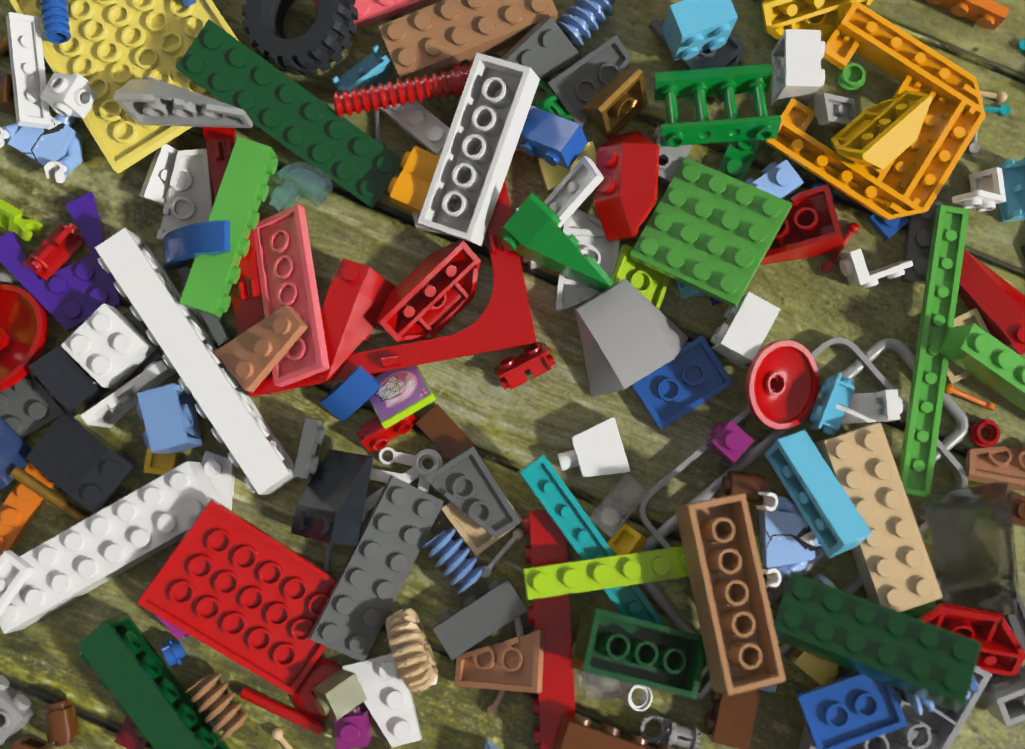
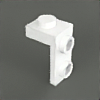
M994 167L969 174L971 192L952 197V203L963 205L964 209L976 208L978 212L995 209L996 204L1006 202L1002 168Z
M861 248L849 249L839 253L841 258L839 262L840 269L843 275L847 276L849 285H860L861 289L879 284L878 279L885 276L888 279L902 276L905 274L904 269L914 266L912 260H903L868 272Z
M898 389L883 390L875 393L853 394L848 407L837 404L836 409L846 412L842 424L888 422L900 420L903 402L901 397L898 396Z

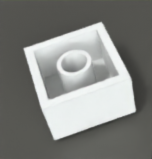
M786 29L772 51V106L786 107L792 97L807 105L820 87H823L825 70L821 69V59H823L825 53V42L821 41V30Z
M748 292L741 298L736 308L730 305L727 307L723 315L727 318L726 322H723L721 327L718 326L710 339V342L714 343L712 350L716 355L738 367L752 362L781 309Z
M103 303L61 345L102 387L116 390L157 349L117 308Z

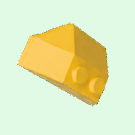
M765 0L761 3L765 32L779 41L786 29L821 30V41L828 40L832 31L855 0ZM873 0L857 1L867 7Z
M905 90L897 94L896 98L884 100L864 110L831 138L832 146L837 154L856 164L873 169H885L917 140L932 101V94Z

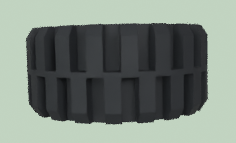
M247 0L246 5H242L241 15L246 18V20L242 21L244 32L249 34L247 35V40L250 45L256 49V52L261 57L285 72L288 71L294 75L301 76L305 73L310 76L316 75L318 73L317 69L323 72L330 69V63L333 61L338 63L343 58L341 54L345 48L347 50L350 49L353 44L350 41L351 35L355 36L358 26L354 24V20L358 19V9L353 6L355 5V0H318V13L313 25L306 33L293 39L285 38L283 21L288 8L296 0Z

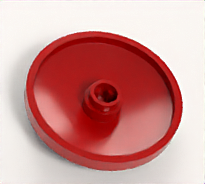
M0 284V392L12 387L30 372L28 366L42 356L49 333L48 318L40 302L24 289L8 284Z

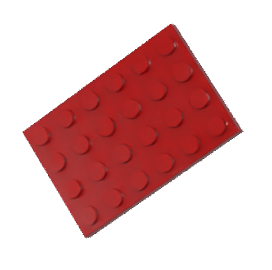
M211 498L140 595L137 604L292 696L326 649V646L310 640L309 635L338 578Z

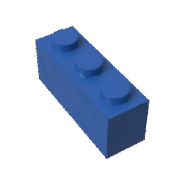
M530 106L516 148L522 150L530 157H534V155L540 157L552 166L559 165L569 169L588 142L580 124Z

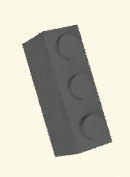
M499 576L485 586L487 588L486 592L480 596H477L476 593L471 594L460 602L463 606L454 613L449 609L435 619L437 624L434 625L432 630L451 660L528 610L509 577L502 580Z

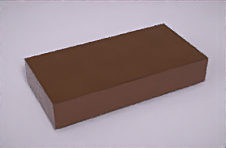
M438 404L416 423L450 461L473 446L476 448V445Z

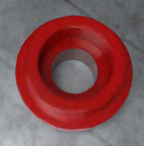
M990 419L976 420L969 430L972 442L982 448L994 446L1001 434L998 425ZM982 428L987 431L986 438H982L980 435Z

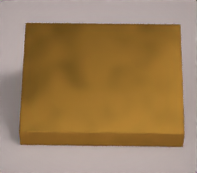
M640 69L620 70L582 108L606 140L617 135L648 104L643 72Z

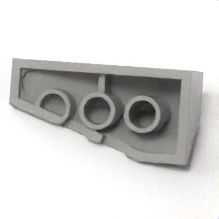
M153 77L131 79L114 93L113 99L138 125L252 128L253 122L241 108Z

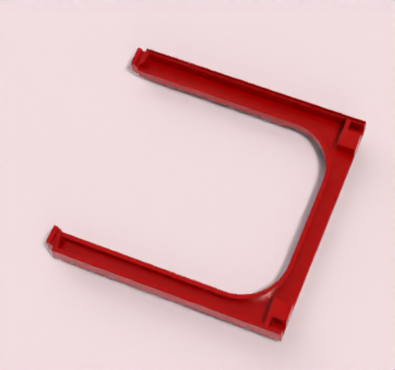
M470 61V65L461 67L459 63L454 64V71L459 72V68H463V71L468 70V67L472 66L473 61ZM203 127L215 199L237 139L235 128ZM505 180L486 231L494 284L489 303L481 316L469 327L452 335L353 353L350 359L328 382L344 380L359 364L370 374H376L492 351H507L517 349L519 346L529 344L531 346L537 343L520 255L516 251L508 250L498 236L502 227L512 217ZM251 229L248 238L250 240L249 251L245 257L242 256L239 268H241L239 280L235 285L232 284L231 287L238 336L265 319L253 229ZM271 371L253 393L248 392V395L251 398H257L260 395L294 391L296 388L328 382L310 376L279 387L274 385L273 373Z

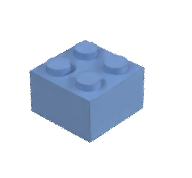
M169 384L137 393L139 401L136 402V410L140 419L144 421L146 431L143 432V439L151 453L173 454L205 445L192 393L187 394L177 384Z

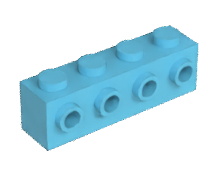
M805 430L777 439L764 455L829 558L857 547L872 534L865 520L861 517L848 494L844 491Z

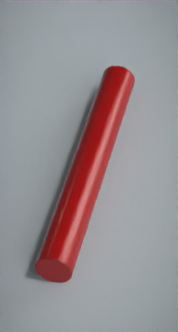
M246 686L240 694V698L319 736L324 729L325 724Z

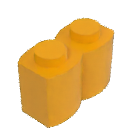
M414 146L411 152L407 151L400 165L403 168L399 177H393L388 187V192L391 193L389 196L391 202L420 215L440 157L417 146Z

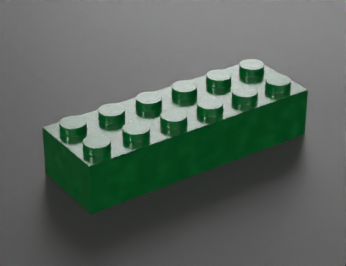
M794 572L790 575L774 621L777 641L956 712L966 704L982 645L978 641Z
M128 614L103 622L76 644L80 650L79 654L83 662L93 667L99 675V683L103 688L112 692L117 699L116 704L120 711L130 716L136 724L135 729L138 735L148 740L154 749H230L224 740L218 741L221 737L220 734L211 731L213 726L210 722H205L206 716L204 713L198 712L199 707L197 704L191 702V696L185 693V688Z

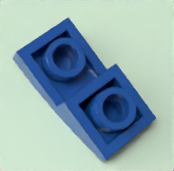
M359 364L342 383L339 381L321 400L320 404L339 420L344 421L381 387V382Z

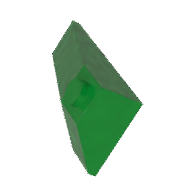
M531 193L499 232L498 236L501 238L502 244L510 251H516L519 255L599 292L609 288L613 284V280L592 256L582 254L579 251V241L573 234H565L558 226L561 222L559 217L537 196Z

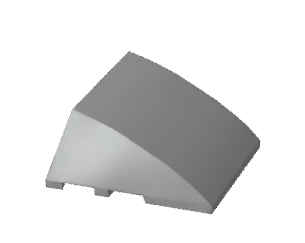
M626 279L619 281L575 308L591 397L625 390L674 360L689 338Z

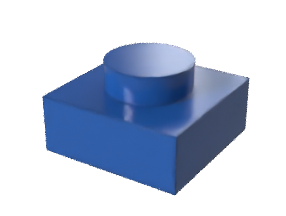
M875 213L866 219L885 241L910 221L907 216L886 221Z

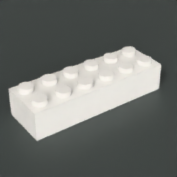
M476 53L417 223L446 235L479 246L482 245L540 78L530 67Z

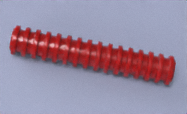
M469 66L468 70L464 71L463 68H459V72L450 70L448 74L445 71H442L441 75L432 73V77H428L426 74L421 79L418 76H415L414 80L406 78L405 82H401L399 79L394 84H392V81H388L387 85L379 83L378 87L372 84L367 89L365 86H361L360 90L352 88L351 92H348L347 89L343 90V93L340 94L338 91H335L333 95L336 114L339 117H343L344 114L352 116V112L361 114L363 110L366 113L370 112V109L378 111L379 107L388 109L390 105L393 108L397 107V104L405 106L406 102L414 104V101L417 100L419 103H422L423 99L432 101L433 97H436L438 100L444 95L446 98H449V94L458 96V93L464 90L472 66Z

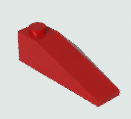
M828 184L799 192L790 198L792 207L760 265L818 257L845 249Z
M345 258L342 259L321 309L330 369L315 374L312 377L328 382L350 359L351 353L371 336L370 333L379 324L377 319L389 293L396 286L371 267Z

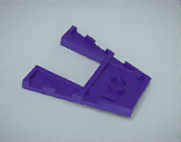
M92 192L65 204L92 254L56 271L48 282L40 279L36 273L23 265V262L28 257L12 231L0 236V262L69 332L79 328L103 303L115 308L122 306L120 293L113 284L116 279L111 272L107 273L97 260L100 255L95 247L104 242L105 237L101 217L96 205V197Z

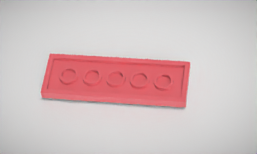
M296 204L259 221L257 227L253 229L265 318L286 305L293 308L308 326L306 331L272 369L274 385L279 387L330 369L305 208Z

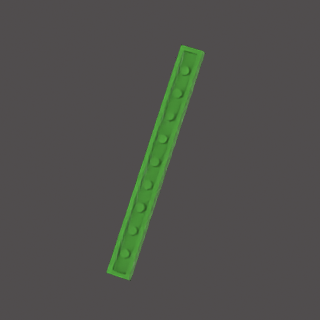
M946 205L936 207L899 467V475L907 495L930 498L949 359L939 351L949 331L954 326L969 209Z

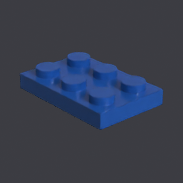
M701 335L682 347L674 360L634 383L631 387L657 428L661 430L727 389L734 382L705 337Z
M858 672L795 694L815 749H845L908 726L894 687Z

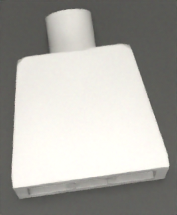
M615 417L571 437L570 441L573 450L557 454L561 470L564 471L578 467L581 478L631 471Z

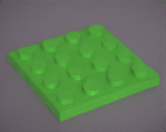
M685 157L629 254L630 259L736 308L787 217L792 203Z

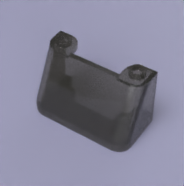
M992 482L927 495L925 501H920L921 519H926L927 525L931 526L937 571L936 579L943 598L936 600V606L940 603H946L1005 615H1016L1018 569L1009 483Z

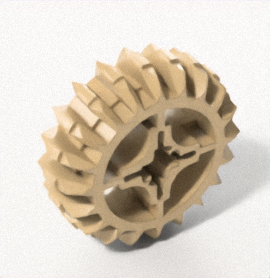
M412 608L399 610L393 615L388 616L386 619V631L389 646L399 674L407 689L416 692L430 688L429 686L435 685L438 679L436 662L418 614Z

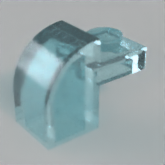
M292 163L283 167L277 173L284 184L282 186L279 185L272 192L269 205L279 213L292 207L300 195H302L317 207H320L335 187V183L330 176L309 163Z

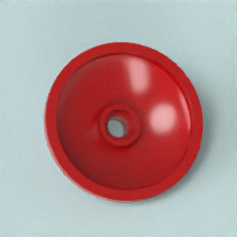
M778 340L764 346L752 360L746 378L747 402L755 418L769 428L785 430L800 424L812 411L819 392V372L810 351L802 344L791 340Z

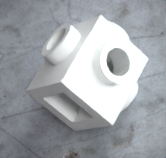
M54 72L40 97L52 106L56 113L65 118L70 116L84 118L91 110L98 94L88 86L90 83L83 76L76 73L69 75Z

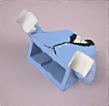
M57 113L55 117L50 116L51 125L48 129L17 126L16 122L2 128L0 127V148L5 144L4 139L9 141V145L43 165L47 179L55 175L56 182L63 183L68 173L78 167L83 161V137L71 128L77 117L70 116L65 118Z
M759 491L758 495L764 497L763 505H756L758 509L762 567L771 568L762 569V572L767 576L765 586L777 587L781 581L789 579L792 572L797 574L807 565V561L814 560L815 546H821L793 501L786 497L776 496L774 493Z

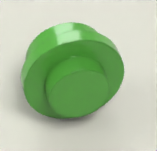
M848 63L843 70H838L836 76L838 85L843 90L849 92L860 89L866 79L864 68L857 63Z

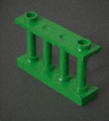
M771 63L655 73L654 101L665 100L668 124H661L660 147H679L682 145L747 140L764 141L777 138L781 115L768 116L764 92H769L773 70ZM752 93L756 117L738 118L735 94ZM723 95L726 119L709 121L706 97ZM694 98L697 122H679L677 99Z

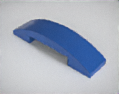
M221 220L197 223L167 233L163 237V269L172 270L183 266V261L200 255L216 256L229 252L230 221Z

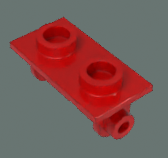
M61 223L23 262V265L48 282L55 272L86 241L77 234L79 230L75 225L69 223L66 226Z
M545 343L531 345L524 350V354L516 358L508 357L499 362V366L494 368V371L500 379L499 381L504 390L508 388L512 390L529 381L524 372L528 369L533 378L552 369L551 366L556 363L552 355L549 354L551 350Z
M411 414L385 429L376 416L363 426H360V431L356 434L360 439V443L370 453L386 447L388 442L398 435L410 431L413 425L418 422V419L414 414Z

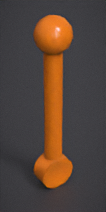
M948 382L945 384L944 393H953L982 406L986 410L994 411L995 404L958 390L952 383Z

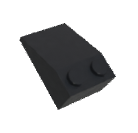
M64 412L61 413L26 457L30 463L67 495L94 514L103 508L138 463L75 417L70 420Z
M329 449L296 503L291 534L330 544L357 546L373 456Z

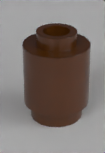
M729 471L727 477H722V494L745 493L747 502L757 503L758 500H764V497L758 495V492H767V478L765 476H760L759 473Z
M71 699L45 705L46 713H43L48 743L55 742V747L75 742L74 736L79 735L80 731L76 707L72 705Z

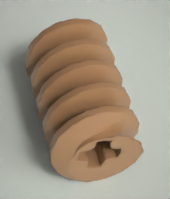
M221 672L209 674L185 692H196L191 699L192 703L203 702L198 709L199 713L210 712L205 719L206 723L217 722L211 731L213 733L224 732L218 740L219 742L242 726L249 715L248 711L237 713L242 705L241 701L230 703L235 696L234 692L223 693L229 685L228 682L217 684L218 679L222 675Z

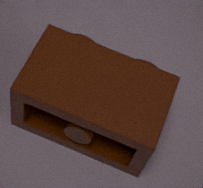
M712 688L711 701L714 703L712 713H708L706 716L704 730L713 743L738 749L749 748L760 689L727 696L713 691Z

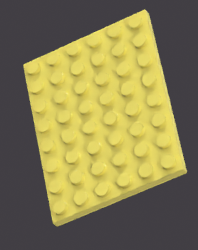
M9 0L18 14L39 17L43 56L52 71L69 75L73 73L79 74L89 81L90 84L88 86L98 94L91 110L82 120L109 164L118 174L191 128L189 126L138 125L113 99L114 93L129 80L153 77L218 100L175 69L208 19L237 39L212 0H196V3L188 7L184 5L182 0H67L71 38L64 43H52L43 37L44 30L42 28L40 0Z

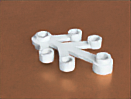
M385 447L379 452V459L383 464L391 465L396 462L413 467L403 474L371 468L369 480L387 483L390 475H393L407 483H411L419 477L418 488L429 492L430 484L423 478L443 466V461L440 454L432 449H424L417 455L396 452L393 448ZM387 450L393 453V459L389 462L383 459V454ZM426 458H431L434 462L431 469H425L423 466V461ZM384 487L366 498L362 522L365 521L367 512L374 508Z

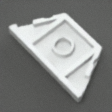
M577 208L563 224V232L567 235L573 234L579 241V251L582 254L592 256L607 275L611 277L619 255L620 240L607 241L600 220ZM559 273L555 311L560 312L584 303L601 292Z

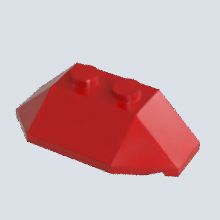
M638 130L614 135L597 149L596 167L604 179L594 189V204L606 240L609 242L634 238L639 231L638 228L646 220L657 202L660 147Z
M462 239L431 253L389 293L377 322L397 342L433 338L474 298L481 260Z
M940 603L918 618L924 622L982 643L976 666L989 673L1015 678L1025 659L1024 649L1000 613Z

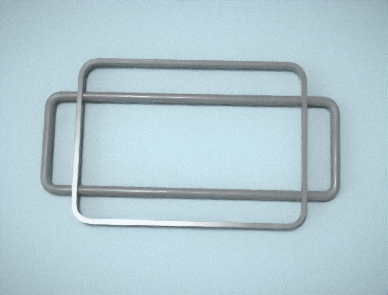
M837 337L826 340L810 352L813 358H815L828 346L837 345L844 348L855 361L841 372L840 381H842L843 377L852 379L860 371L864 370L881 391L895 389L873 365L872 361L885 350L891 349L902 358L912 371L915 361V355L900 340L894 338H884L863 353L849 339ZM820 391L818 392L815 405H819L823 397ZM944 393L943 406L955 419L956 428L943 441L938 439L935 462L941 458L954 475L955 485L952 492L917 522L920 534L956 504L966 493L968 486L967 473L949 452L967 434L969 427L968 418L954 399ZM901 397L903 402L901 414L906 418L908 403ZM749 405L731 419L735 424H738L751 412ZM795 427L785 430L774 429L689 503L713 498L721 491L723 476L727 477L729 471H745L766 453L777 439L783 438ZM710 438L662 477L640 498L638 516L644 527L651 534L640 552L652 550L658 544L662 548H671L665 541V538L679 527L676 514L656 530L646 516L645 508L647 502L656 492L709 448L705 443ZM822 546L815 550V559L807 561L806 567L797 574L805 576L827 557ZM857 574L840 590L850 594L855 592L863 585L860 574ZM789 579L781 581L779 586L773 587L767 592L769 605H772L785 593ZM654 582L640 584L677 629L697 634ZM782 642L778 643L780 655L791 647Z

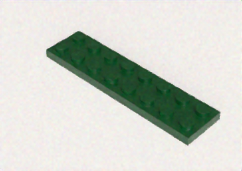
M209 19L175 67L176 70L221 102L243 109L256 127L372 209L401 168V158L346 118L339 117L335 110Z

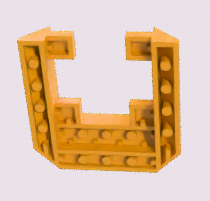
M855 0L825 43L823 58L843 70L853 54L856 53L901 82L892 98H896L897 94L905 90L932 94V101L917 140L883 170L856 164L853 161L850 162L805 133V130L815 116L814 111L792 97L781 113V123L777 138L765 140L764 143L886 221L925 213L931 207L986 117L977 78Z

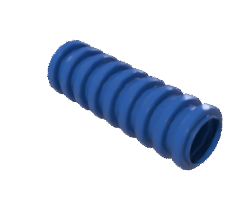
M40 0L42 28L44 30L43 37L52 43L69 41L71 34L67 0Z

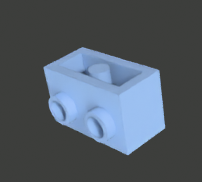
M787 159L779 165L774 161L761 171L763 175L757 180L751 177L745 181L749 185L782 199L795 192L804 183Z

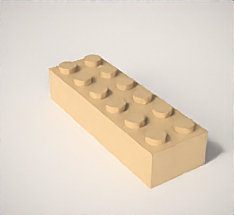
M869 424L814 442L823 459L831 468L836 479L872 532L867 539L851 549L868 600L901 612L943 598L882 424Z

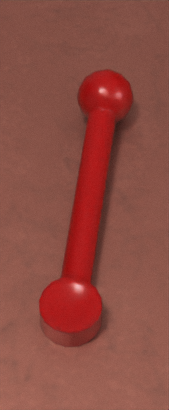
M852 222L848 225V231L843 237L844 246L852 234L859 230L857 223ZM842 250L833 252L829 260L821 265L823 273H830L833 270V263Z

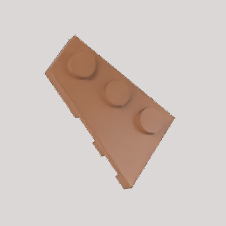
M284 305L214 352L243 389L253 393L306 331L308 326L293 308Z
M1025 444L1022 447L1014 448L997 446L969 449L966 454L967 479L969 481L1025 491Z
M545 630L534 631L521 637H515L495 645L460 654L456 657L455 686L542 693Z

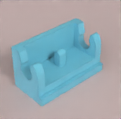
M378 45L372 48L373 52L342 76L338 78L335 75L331 78L333 86L339 93H343L345 89L348 92H351L352 88L360 90L361 86H365L367 89L372 84L376 87L394 73L391 60L386 55H382Z
M1013 158L1004 161L998 166H994L1002 168L1006 202L998 204L1001 222L1025 220V158L1014 162Z

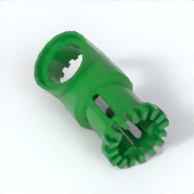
M540 80L537 88L544 92L545 97L541 101H532L531 106L572 121L573 117L570 114L567 115L558 104L557 96L545 82Z

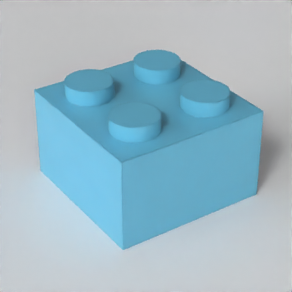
M683 0L670 5L662 32L673 60L682 57L684 60H688L698 55L699 51L707 48L716 50L724 46L738 16L731 0Z

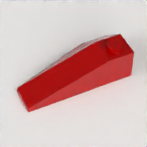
M964 249L958 290L959 296L969 310L978 309L988 331L993 337L1017 354L1022 355L1025 353V295Z

